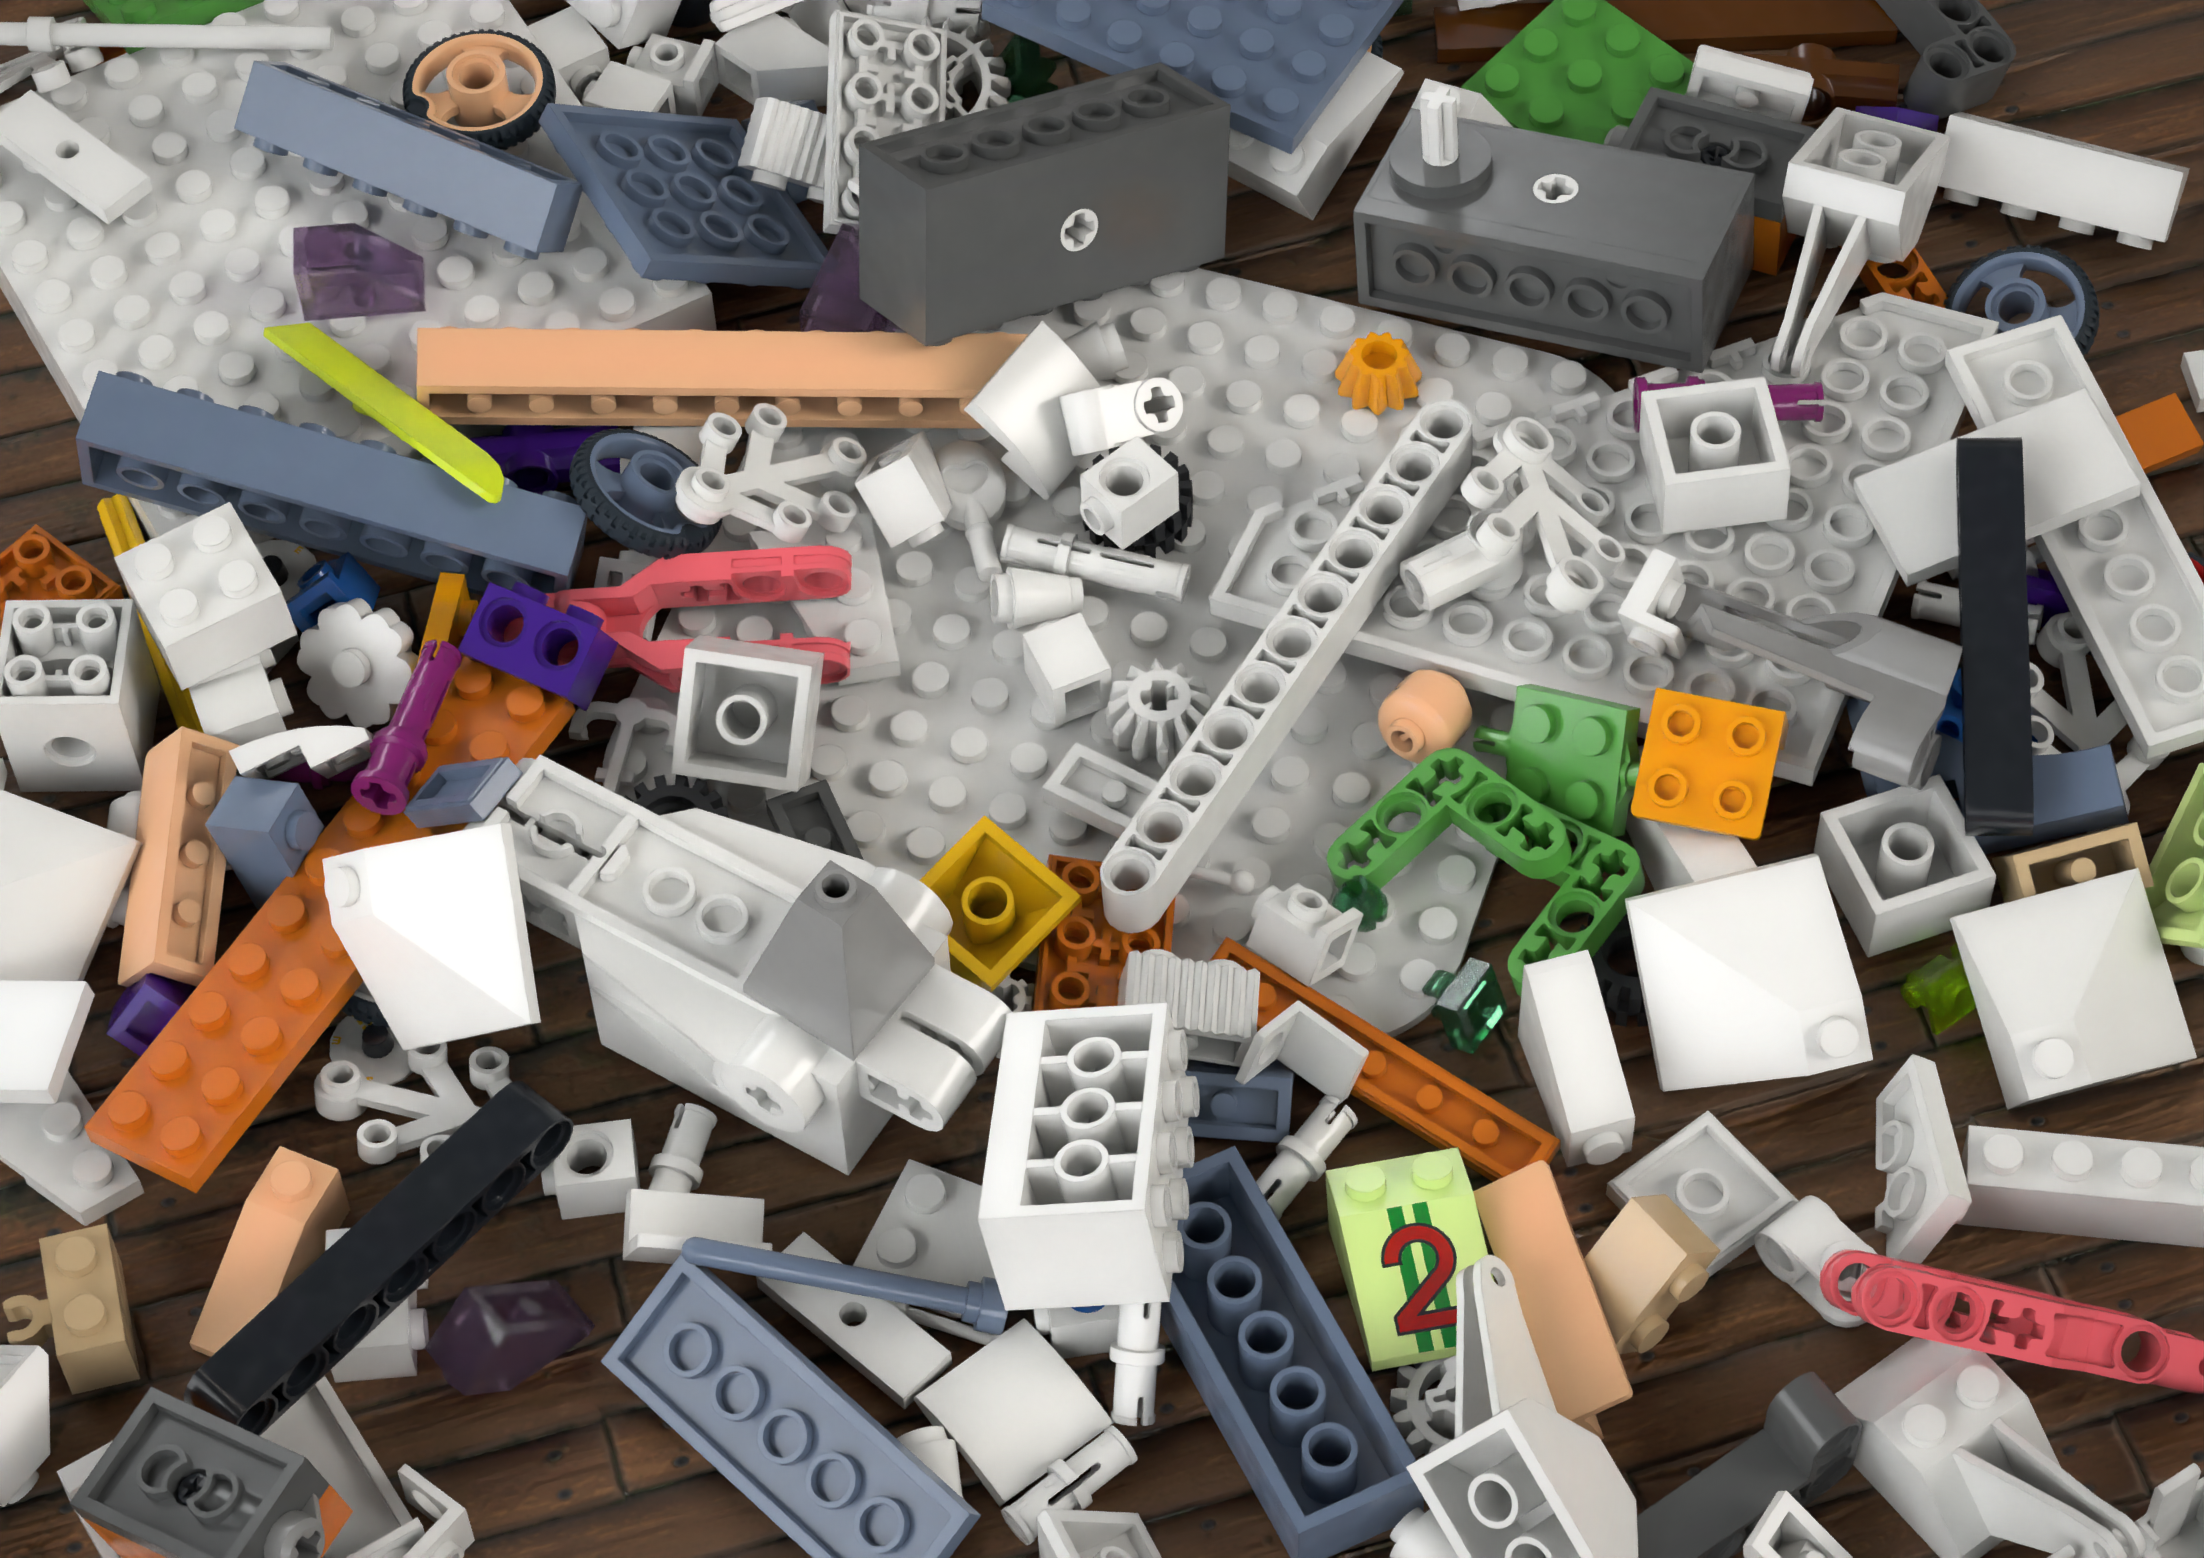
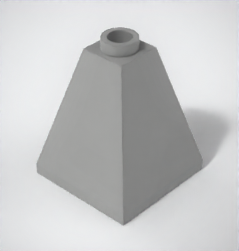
M830 860L795 900L743 984V991L847 1058L855 1061L935 965V958L875 887Z

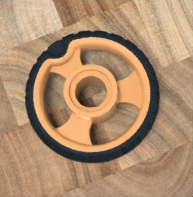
M479 29V31L470 30V32L466 33L463 31L458 35L453 34L449 38L445 37L441 42L437 41L433 46L427 47L426 51L421 52L419 57L414 60V64H411L402 88L403 104L406 112L504 151L511 146H517L518 142L523 143L527 138L532 137L534 132H538L541 127L538 121L548 103L555 104L556 100L555 77L551 64L545 54L532 42L529 43L527 39L521 38L519 35H513L510 32L504 33L501 30L495 32L493 29L484 31V29ZM504 60L520 65L531 74L535 82L534 93L521 95L509 91ZM447 68L446 78L449 90L441 93H426L425 91L434 77ZM454 117L459 126L449 124L447 121Z

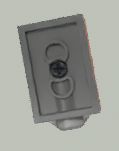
M1650 87L1630 126L1617 125L1610 129L1603 145L1755 173L1754 267L1752 270L1777 275L1796 237V234L1787 231L1782 199L1788 163L1814 134L1817 128Z
M150 1387L69 1503L122 1558H322L353 1513V1510L306 1457L153 1387Z

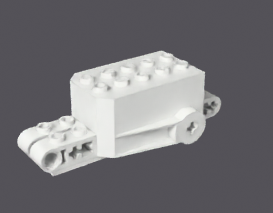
M539 755L536 760L533 758H522L519 760L516 766L523 774L484 821L469 822L463 829L511 822L525 920L581 949L602 1045L846 1175L851 1173L893 1114L928 1131L937 1132L942 1130L975 1085L976 1076L983 1074L1002 1047L1006 1014L1012 1011L994 994L951 972L948 935L951 932L953 921L950 912L931 889L905 872L889 867H877L859 858L698 808L659 816L542 755ZM830 860L875 887L935 958V965L855 1061L847 1058L743 991V984L795 900Z

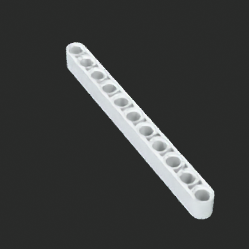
M1438 399L1427 403L1419 410L1109 851L1100 867L1104 916L1112 927L1126 933H1139L1150 929L1159 921L1400 571V562L1410 557L1464 479L1473 462L1472 415L1465 405L1451 399Z

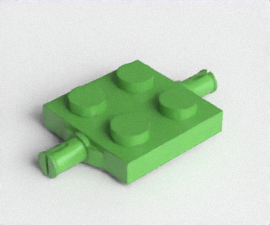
M1535 684L1517 686L1513 723L1510 731L1497 730L1485 725L1479 726L1473 738L1483 740L1473 742L1474 750L1476 752H1485L1505 757L1507 767L1506 781L1534 801L1612 837L1625 835L1628 804L1634 794L1640 766L1637 733L1641 708Z

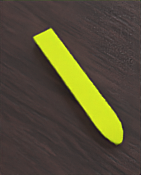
M310 322L264 327L263 336L353 402L352 407L355 411L376 420L487 502L498 503L501 501L504 476L499 464L482 448Z

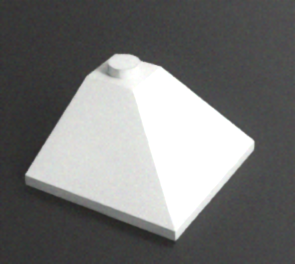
M0 789V980L83 981L142 843Z
M511 822L369 847L322 859L325 876L324 890L329 903L332 926L403 1050L417 1049L541 1023Z
M1813 853L1625 898L1658 1081L1663 1092L1809 1076L1873 1060L1861 991L1819 855Z
M2138 868L1950 918L2007 1110L2197 1058Z

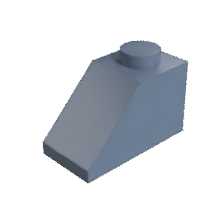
M240 776L234 777L205 823L208 831L257 909H260L286 876L293 878L324 827L299 783Z

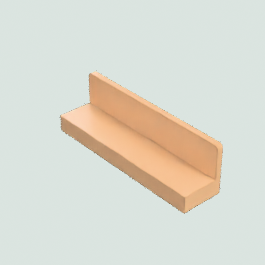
M182 726L146 754L135 840L142 843V846L131 870L118 985L130 987L144 975L153 973L198 986L214 967L226 858L208 831L205 823L236 776L237 767L229 751L239 747L238 744Z
M1539 1160L1473 1191L1494 1256L1500 1258L1513 1275L1522 1314L1557 1413L1592 1432L1602 1440L1604 1436L1596 1414L1630 1399L1633 1391L1550 1166L1544 1160Z

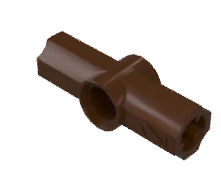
M1815 43L1795 46L1787 52V55L1733 52L1810 73L1814 82L1802 121L1805 122L1823 119L1836 107L1855 111L1856 106L1896 107L1900 72V64L1836 59V55L1831 49Z

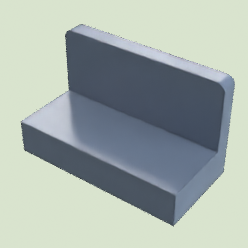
M1188 1059L1185 1073L1186 1076H1196L1200 1096L1198 1117H1189L1188 1126L1191 1127L1193 1136L1279 1143L1283 1137L1290 1135L1292 1091L1295 1077L1293 1070L1276 1059L1246 1084L1242 1085L1235 1080L1240 1067Z

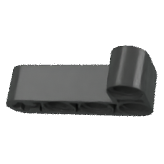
M1875 0L1921 55L1903 90V100L1910 110L1937 115L1939 119H1943L1951 114L1984 104L1993 98L2014 60L2016 47L2011 38L1979 0Z
M1807 1372L1795 1378L1770 1403L1764 1429L1637 1515L1638 1557H1734L1743 1550V1545L1778 1491L1787 1490L1804 1508L1831 1489L1847 1474L1855 1461L1862 1430L1861 1423L1815 1372Z

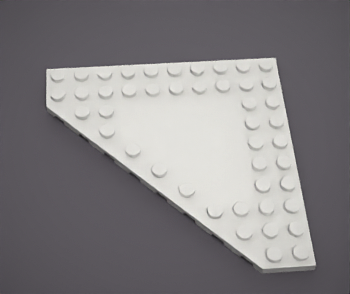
M1880 292L1860 299L1859 308L1834 316L1818 343L1802 378L1791 375V365L1807 318L1802 321L1795 345L1781 373L1770 369L1771 356L1777 337L1756 344L1750 337L1713 350L1703 373L1683 369L1677 371L1676 368L1667 366L1638 376L1645 377L1648 383L1653 384L1685 383L1688 376H1698L1699 379H1704L1705 384L1763 376L1766 378L1767 385L1813 384L1814 382H1821L1824 400H1799L1797 403L1824 406L1821 422L1778 421L1791 467L1787 519L1662 534L1639 444V433H1636L1634 429L1633 384L1635 378L1629 379L1627 389L1599 398L1595 391L1551 406L1549 416L1535 421L1543 425L1554 440V448L1551 452L1552 460L1586 488L1596 491L1606 500L1609 512L1596 529L1617 540L1626 554L1625 560L1612 576L1602 577L1604 582L1603 589L1587 609L1578 610L1574 614H1566L1557 610L1548 601L1545 593L1547 588L1546 580L1552 570L1536 524L1532 518L1523 527V573L1518 582L1511 587L1501 590H1488L1478 587L1431 611L1426 609L1420 611L1409 598L1399 571L1344 653L1410 672L1435 670L1454 677L1465 688L1514 702L1517 686L1535 684L1638 707L1641 709L1637 737L1644 739L1646 738L1656 688L1786 712L1789 728L1784 750L1779 749L1773 776L1813 786L1848 701V695L1826 688L1825 684L1819 680L1741 648H1737L1734 651H1723L1685 636L1683 637L1687 650L1682 659H1677L1664 652L1660 658L1646 655L1627 641L1628 636L1625 634L1617 612L1653 548H1656L1677 558L1684 579L1799 620L1832 613L1854 612L1882 618L1900 573L1854 491V478L1957 437L1968 409L1945 366L1946 350L1998 334L1999 322ZM1502 424L1472 434L1473 462L1470 470L1409 558L1467 531V522L1480 508L1473 506L1463 497L1460 487L1474 467H1485L1497 455L1493 445V436ZM1358 473L1313 489V498L1284 508L1277 501L1255 509L1209 598L1210 615L1265 630L1372 477L1362 480ZM1517 473L1504 482V491L1493 506L1506 508L1524 491ZM1548 484L1549 489L1566 504L1569 503L1566 497ZM1565 531L1572 554L1582 558V552L1585 547ZM1724 607V611L1819 646L1828 649L1838 647L1736 609Z

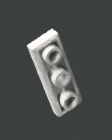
M29 90L0 112V144L108 225L153 191L150 177L34 91Z
M805 1232L781 1252L843 1264ZM756 1276L757 1285L761 1291L903 1409H906L914 1401L913 1398L928 1388L952 1364L951 1352L888 1300ZM855 1321H857V1322H862L861 1324H859V1325H857V1326H848V1325H847V1324H849V1323H851V1322H855Z

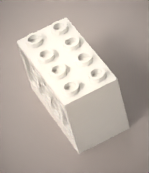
M1167 1002L1011 1012L1006 1014L978 1212L979 1226L1006 1311L1170 1302L1172 1273H1181L1184 1266L1183 1240L1180 1231H1177L1178 1220H1187L1189 1216L1188 1186L1186 1179L1182 1177L1183 1168H1192L1194 1165V1138L1192 1129L1188 1126L1189 1117H1198L1200 1096L1196 1076H1186L1185 1073L1188 1065V1047L1185 1031L1183 1029L1174 1030Z

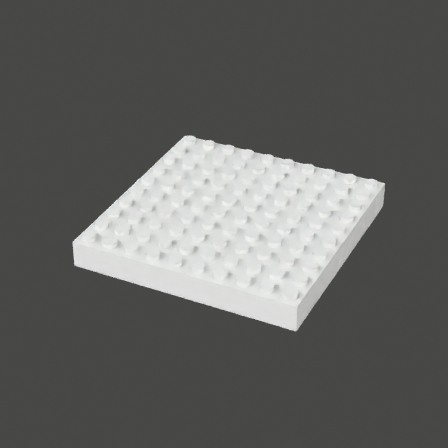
M264 0L262 3L236 13L227 12L220 14L211 23L206 25L333 27V50L147 47L130 55L125 53L72 75L71 82L57 89L44 93H39L38 90L34 91L150 177L153 191L109 225L0 144V288L79 423H81L98 371L116 375L119 371H128L144 376L152 382L153 386L174 392L181 388L194 389L211 397L216 404L238 409L243 405L258 407L272 414L275 420L298 427L301 423L318 424L330 429L337 438L359 444L362 440L379 441L392 447L398 455L421 461L425 457L423 454L405 441H402L370 416L355 411L352 407L353 402L263 336L264 327L310 322L416 401L417 328L451 326L457 328L492 329L505 327L520 329L579 328L593 330L638 328L642 330L701 329L704 331H717L712 292L707 285L695 281L665 279L653 281L641 278L633 269L627 255L613 234L606 228L605 222L583 191L564 251L540 253L537 260L528 259L506 251L503 248L506 240L488 234V237L483 239L455 230L453 228L455 219L438 213L436 218H431L410 212L402 207L404 198L388 192L387 197H379L357 190L352 186L354 178L341 172H338L337 176H327L303 167L304 157L289 151L287 156H280L260 150L253 146L254 136L234 129L254 61L286 62L405 111L402 96L403 82L411 64H414L413 62L419 57V54L426 51L427 47L433 46L435 42H441L445 37L449 38L451 35H458L463 31L465 33L470 32V30L479 31V29H484V31L493 29L495 32L501 30L504 33L510 32L513 35H519L521 38L527 39L529 43L532 42L545 54L553 69L556 82L555 104L582 106L509 0ZM504 60L509 91L521 95L534 93L535 82L531 74L520 65ZM447 68L434 77L428 85L426 93H441L449 90L446 78ZM17 99L1 105L0 112L7 108L9 105H11L13 102H15ZM454 117L447 121L449 124L459 126ZM542 127L523 143L518 142L517 146H511L505 150L507 153L576 180L563 158L556 152L553 143ZM507 425L450 426L465 437L471 438L502 435V431ZM128 497L138 524L148 541L199 517ZM247 530L254 544L274 538Z

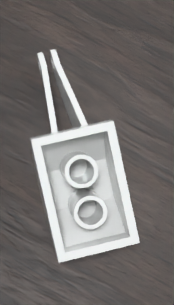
M1836 107L1789 161L1782 194L1787 231L1804 236L1805 240L1784 320L1773 348L1770 362L1771 370L1781 373L1795 345L1826 248L1843 246L1798 340L1792 360L1791 375L1799 378L1803 377L1818 343L1866 261L1892 263L1897 260L1903 262L1918 243L1943 173L1950 135Z
M1494 1255L1482 1257L1474 1265H1469L1459 1271L1456 1277L1455 1438L1407 1466L1408 1472L1459 1558H1639L1636 1498L1600 1437L1557 1413L1522 1314L1513 1275L1500 1258ZM1491 1274L1496 1278L1498 1285L1493 1281Z
M1913 1337L1835 1394L1862 1425L1853 1465L1940 1558H1980L2003 1540L2052 1554L2069 1544L2075 1551L2074 1558H2138L2146 1551V1542L2143 1534L2126 1514L2097 1497L2061 1468L2027 1395L1985 1352Z

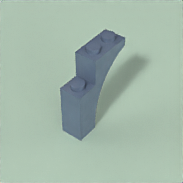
M1856 698L1848 699L1846 703L1853 733L1862 714L1870 704ZM1936 729L1935 733L1941 735L1942 741L1939 755L1930 777L1940 774L1953 799L1959 797V800L1955 802L1964 817L1963 742ZM2110 744L2062 754L2032 755L2034 790L2033 836H1975L1986 855L2129 823ZM1860 771L1867 797L1901 787L1899 784Z

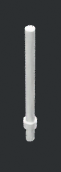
M29 16L27 22H0V45L27 46L30 52H54L56 46L333 50L334 32L333 27L56 23L54 17Z

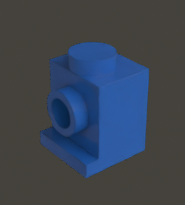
M347 552L338 559L328 562L322 560L309 568L297 583L300 588L299 593L287 600L286 604L293 623L301 632H304L317 625L320 612L335 603L362 598L373 611L381 587L356 559Z

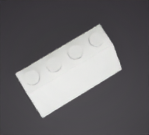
M1958 112L1949 116L1945 134L1951 137L1944 170L1938 186L1945 188L1943 198L1977 206L1979 197L2003 202L2000 211L2003 214L2035 221L2037 211L2060 216L2058 225L2060 228L2093 235L2096 225L2119 231L2116 240L2119 243L2151 250L2154 240L2164 243L2168 240L2190 168Z

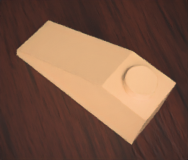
M278 1147L245 1201L191 1337L190 1346L193 1350L212 1357L325 1252L326 1230L339 1229L350 1211L339 1169L284 1147Z

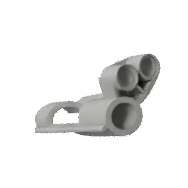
M1684 579L1686 592L1682 604L1671 619L1665 618L1667 622L1679 627L1683 636L1723 651H1734L1737 648H1741L1819 680L1825 684L1826 688L1870 703L1857 723L1848 750L1854 752L1852 767L1907 788L1913 787L1919 790L1924 788L1939 755L1942 737L1935 733V730L1945 708L1947 695L1960 661L1962 646L1875 615L1857 612L1832 613L1799 620ZM1724 607L1736 609L1838 647L1828 649L1727 613L1724 611Z

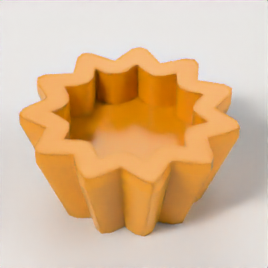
M1370 332L1366 339L1357 338L1336 369L1335 377L1341 381L1338 387V395L1352 398L1353 409L1358 410L1369 407L1374 414L1380 415L1387 407L1402 410L1404 408V399L1418 396L1416 382L1421 380L1422 372L1402 339H1393L1389 332L1383 333L1380 336Z

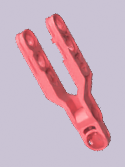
M823 545L680 554L666 560L662 557L620 586L568 589L556 593H546L550 597L546 606L566 613L569 604L599 616L604 620L601 630L618 642L607 668L630 667L669 692L679 693L684 650L694 639L647 641L644 639L643 632L647 623L662 608L839 597L851 590L852 556L842 548ZM523 617L516 618L508 624L504 632V642L514 640L521 633L524 624ZM780 633V639L744 641L824 653L821 684L839 682L850 675L851 641L846 643L840 639L830 637L795 638L793 633ZM729 636V637H716V638H723V639H730V640H731L730 636ZM578 640L570 641L562 647L558 655V665H565L573 660L578 651Z
M1844 1249L1833 1254L1825 1262L1820 1273L1822 1294L1832 1306L1851 1315L1859 1316L1864 1321L1886 1331L2048 1367L2082 1371L2137 1384H2153L2189 1393L2204 1394V1341L2195 1338L2189 1333L2162 1328L2126 1312L1861 1250ZM1854 1263H1863L1868 1269L1852 1286L1851 1301H1846L1840 1295L1838 1289L1839 1276L1847 1266ZM1956 1298L1969 1302V1315L1953 1310ZM1990 1313L1996 1314V1318L1990 1319ZM1950 1318V1323L1945 1324L1947 1319ZM2138 1332L2141 1339L2140 1350L2132 1361L2124 1364L2121 1356L2122 1345L2130 1334Z

